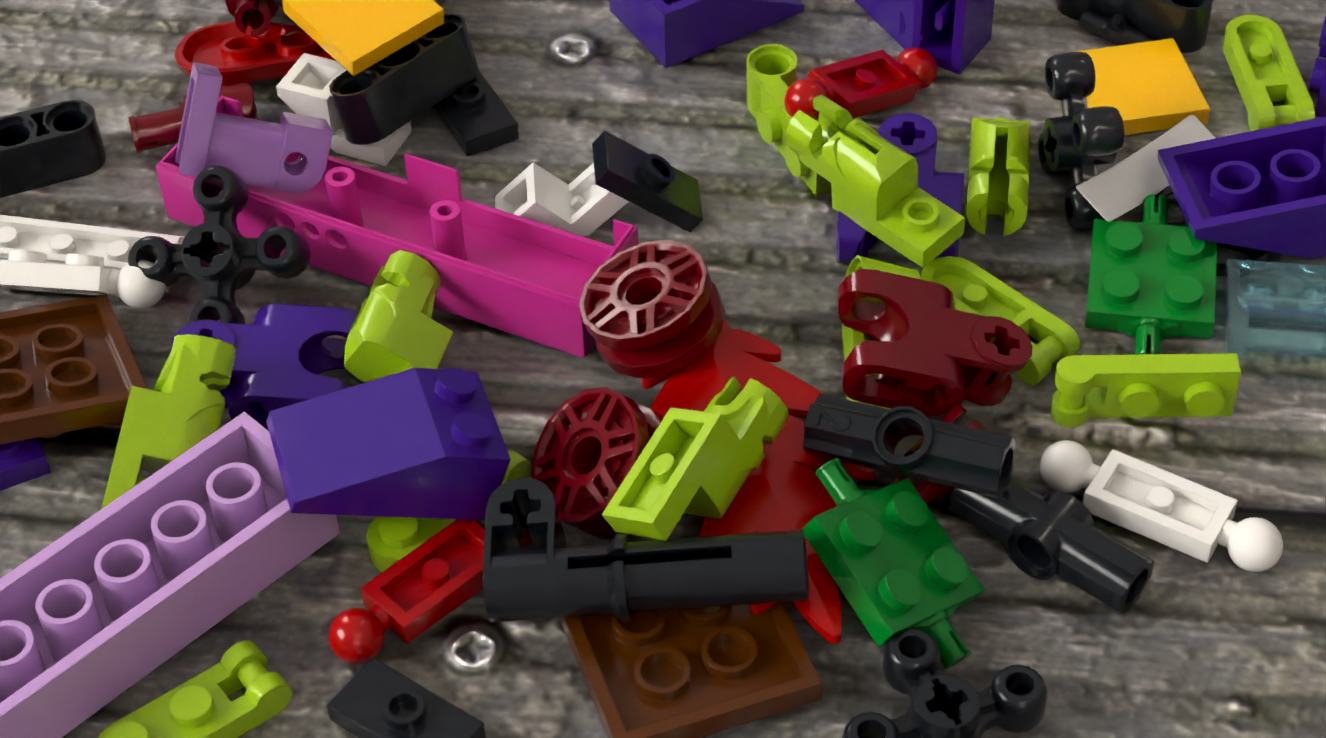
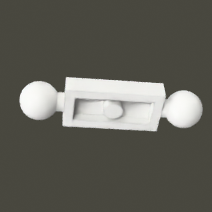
M9 250V259L0 260V287L9 290L93 296L106 294L107 297H120L130 307L145 309L157 304L163 297L166 289L164 283L147 278L140 268L129 266L128 263L120 271L104 268V258L99 256L67 254L66 264L46 263V253ZM140 260L138 262L141 268L146 269L155 265L147 260Z
M1063 440L1050 445L1041 457V476L1044 482L1053 490L1073 493L1084 488L1086 491L1084 493L1083 505L1090 514L1208 563L1219 544L1227 548L1230 558L1238 567L1250 572H1262L1273 567L1282 555L1283 539L1273 523L1258 517L1246 518L1238 523L1232 521L1237 499L1112 449L1102 466H1098L1093 463L1090 453L1084 446L1075 441Z

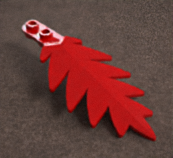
M725 319L720 334L710 348L692 363L663 376L642 378V387L645 389H650L667 380L650 409L662 414L663 417H665L670 407L704 412L711 400L723 390L729 379L734 376L741 385L740 392L750 378L770 388L788 408L789 418L773 444L763 443L765 458L758 468L751 470L721 519L705 517L698 537L802 530L814 516L837 506L819 478L815 476V472L832 459L808 454L804 450L805 422L798 419H806L810 404H813L818 395L823 393L798 377L769 363L781 361V349L778 346L741 329H731ZM841 462L851 478L870 481L875 478V469ZM805 537L809 600L792 602L806 621L829 643L837 644L841 641L842 630L841 602L838 587ZM778 602L750 604V611L758 615Z

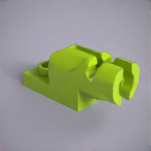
M820 95L813 98V108L819 111L818 121L801 110H798L790 119L786 131L787 145L793 152L798 154L799 160L805 166L831 182L832 208L848 216L860 227L920 267H926L964 234L965 217L918 187V164L916 158L882 137L859 117L853 120L848 110L827 97Z
M972 117L965 212L969 224L983 235H985L986 217L989 214L1003 216V236L1016 232L1026 221L1030 170V121Z
M399 250L390 255L385 267L381 266L371 287L370 295L363 302L345 345L344 367L362 382H369L412 368H438L453 331L431 319L441 280L437 270L428 261L415 253Z
M177 335L174 337L172 350L159 375L154 390L131 386L101 509L148 478V476L142 475L143 471L157 472L220 429L225 408V398L218 390L226 389L230 383L236 357V348L232 344L201 335Z
M734 376L729 379L723 390L711 400L704 412L670 407L605 508L602 516L615 532L664 541L668 539L683 513L721 519L751 470L758 468L765 458L763 443L773 444L789 418L788 408L781 398L770 388L751 378L740 392L741 385Z

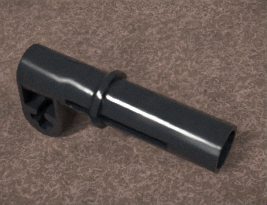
M521 477L500 485L488 499L485 516L483 558L485 607L490 622L614 614L622 622L633 621L635 612L809 600L804 530L639 542H630L627 534H617L609 544L566 547L565 534L552 491L546 484L536 479ZM526 528L529 529L534 549L523 550L520 539L524 538Z

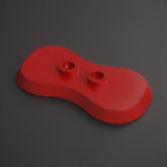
M235 21L213 24L194 30L186 35L175 51L176 62L189 77L191 76L193 62L217 66L222 75L221 86L284 77L303 53L336 61L296 23L271 22L268 30L257 36H251V26L248 25L246 33H242L237 28Z

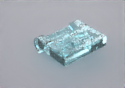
M1227 259L1224 272V353H1237L1240 358H1245L1247 352L1326 358L1325 332L1249 327V322L1326 327V266Z

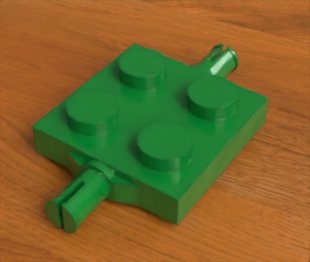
M1155 194L1144 198L1143 222L1116 220L1108 222L1104 219H1094L1085 328L1117 330L1135 337L1134 355L1146 354V350H1149V354H1160L1161 339L1178 336L1212 339L1215 323L1217 242L1195 239L1190 228L1187 226L1168 225L1169 200L1160 194L1157 212H1154Z
M840 458L832 459L822 465L815 472V476L819 478L837 506L814 516L802 530H804L806 539L877 646L880 647L886 644L891 637L904 629H921L929 633L937 641L941 653V661L945 669H949L963 661L971 654V651L967 649L948 621V618L954 611L973 602L985 589L909 478L879 490L864 491L859 490L842 465Z

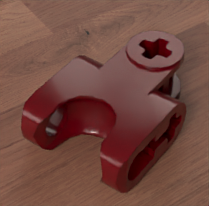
M859 269L847 276L838 287V314L843 325L870 335L877 340H865L856 345L843 363L842 386L843 392L849 399L888 409L898 406H911L922 411L925 416L935 417L946 415L957 404L961 405L963 400L981 406H994L1001 403L1011 390L1012 379L1010 373L1022 370L1032 356L1033 346L1030 338L1021 327L1002 317H987L956 310L953 293L941 284L879 270ZM867 297L877 298L881 300L883 303H885V305L870 301H861L860 299ZM992 337H996L993 343L989 342ZM877 373V374H879V375H874V376H872V375H867V374ZM991 379L990 384L985 386L987 380Z

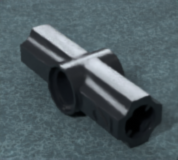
M819 394L816 401L810 404L806 416L803 448L808 454L833 460L840 458L841 462L891 473L899 481L909 478L912 484H921L927 481L1001 499L1003 492L1009 486L1014 469L1016 441L1010 436L930 419L922 411L911 406L885 409ZM909 435L923 436V443L914 454L906 457L894 455L898 442Z
M1011 478L1009 486L1003 492L1001 499L957 488L950 494L948 510L1003 542L1014 564L1025 574L1035 579L1048 580L1058 575L1118 612L1121 610L1127 612L1140 598L1146 583L1152 576L1154 560L1095 527L1094 520L1088 509L1082 502L1066 492L1051 491L1043 497Z

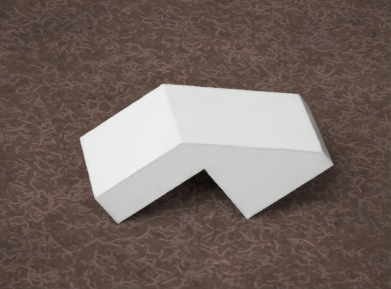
M303 53L276 86L278 96L298 115L325 119L333 130L330 148L335 153L386 166L412 132L411 121L378 142L365 145L351 144L346 140L329 88L331 82L347 70L337 61Z
M533 162L495 196V209L573 234L589 236L629 201L596 185L594 163L568 185Z

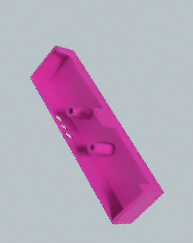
M221 96L218 99L216 112L244 117L241 102L225 96ZM177 143L156 166L167 217L196 227L203 224L204 221L203 210L196 202L193 194L196 176L179 174V164L175 163ZM293 152L289 154L284 162L291 163L296 161L301 153ZM406 153L404 154L407 180L328 155L326 170L321 181L314 188L305 192L288 193L247 185L249 194L247 204L237 214L236 218L237 228L243 237L254 239L258 238L261 233L270 227H289L301 234L309 244L311 257L308 265L369 286L373 285L381 266L385 267L391 254L399 250L415 253L428 261L437 270L440 277L441 286L435 298L434 308L582 358L587 356L596 343L595 338L588 332L583 323L579 308L584 285L600 265L618 252L639 244L638 227L616 219L613 220L614 246L464 199L462 196L460 171ZM286 248L283 249V251L281 252L280 256H282V255L284 254V252L286 251Z

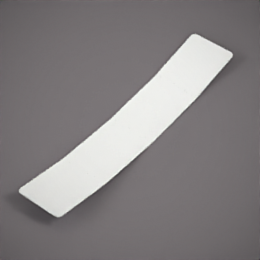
M1189 115L1128 158L1101 174L1077 185L1076 188L1106 221L1110 222L1143 203L1146 196L1156 195L1169 186L1157 159L1158 150L1215 139V137L1194 115Z

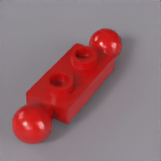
M918 47L902 51L896 59L892 58L883 49L811 69L807 78L798 79L788 87L784 96V106L786 112L791 117L798 110H801L818 121L819 111L813 108V98L823 95L848 110L852 118H856L912 101L918 89L926 88L934 82L937 75V64L930 52Z
M456 519L362 586L360 590L363 605L367 609H347L338 614L330 625L328 640L333 653L339 659L351 664H361L370 661L372 657H375L380 652L384 643V633L387 630L391 629L408 644L482 590L485 526L482 527L475 520ZM526 528L524 538L520 539L522 547L532 542L528 528Z

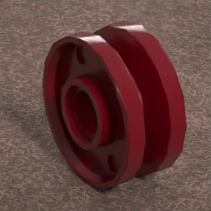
M671 240L643 242L618 252L600 265L584 285L579 302L583 323L588 332L595 338L598 352L603 361L616 373L634 378L663 376L692 363L704 354L722 330L726 313L716 285L711 281L702 255L688 244Z
M606 387L583 390L566 400L547 421L535 446L531 477L546 484L552 491L561 522L577 527L602 540L613 539L617 534H625L615 532L602 516V513L663 420L662 414Z

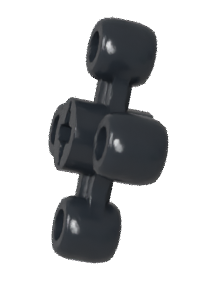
M1085 52L1061 53L1047 59L1045 64V83L1050 97L1061 101L1063 116L1047 118L1045 120L1043 132L1039 135L1038 139L1039 160L1045 172L1052 174L1072 173L1073 185L1067 188L1064 196L1066 219L1073 229L1091 230L1093 229L1094 219L1104 218L1077 190L1076 186L1097 176L1098 165L1112 164L1115 161L1116 154L1123 147L1124 124L1120 112L1114 107L1100 106L1088 108L1086 97L1093 93L1096 84L1095 68L1089 54Z
M214 165L201 171L194 180L193 185L194 198L203 210V224L197 225L190 230L182 244H174L158 236H147L139 239L129 251L128 264L129 266L140 268L147 278L162 282L166 287L174 284L181 276L196 278L201 286L202 297L201 301L191 311L189 323L198 320L218 321L220 319L222 323L245 324L244 315L236 306L235 290L241 289L249 283L256 270L268 271L278 278L289 279L297 277L305 271L310 262V247L301 234L286 226L270 227L261 233L258 238L243 237L237 228L236 218L237 214L247 204L249 195L247 185L242 177L225 166ZM286 248V251H285L284 254L280 257L281 252L283 251V249ZM140 260H147L155 265L146 269L141 268L138 262Z
M908 628L891 637L886 643L883 656V671L886 681L894 690L910 696V708L905 714L896 719H890L881 713H861L848 722L844 728L842 738H980L986 730L993 726H999L1006 731L1014 733L1027 732L1036 727L1043 718L1048 691L1044 679L1036 670L1024 665H1011L1000 670L991 681L989 687L977 692L970 682L959 676L941 675L939 671L941 653L937 641L929 633L921 629Z

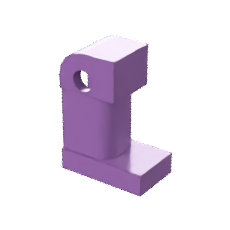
M193 62L175 156V163L179 164V174L197 177L207 167L214 165L225 166L241 176L246 185L288 193L305 192L314 188L321 181L326 170L333 130L325 119L282 112L279 124L216 112L222 75L217 66ZM293 152L301 153L296 161L291 163L284 162L289 154Z

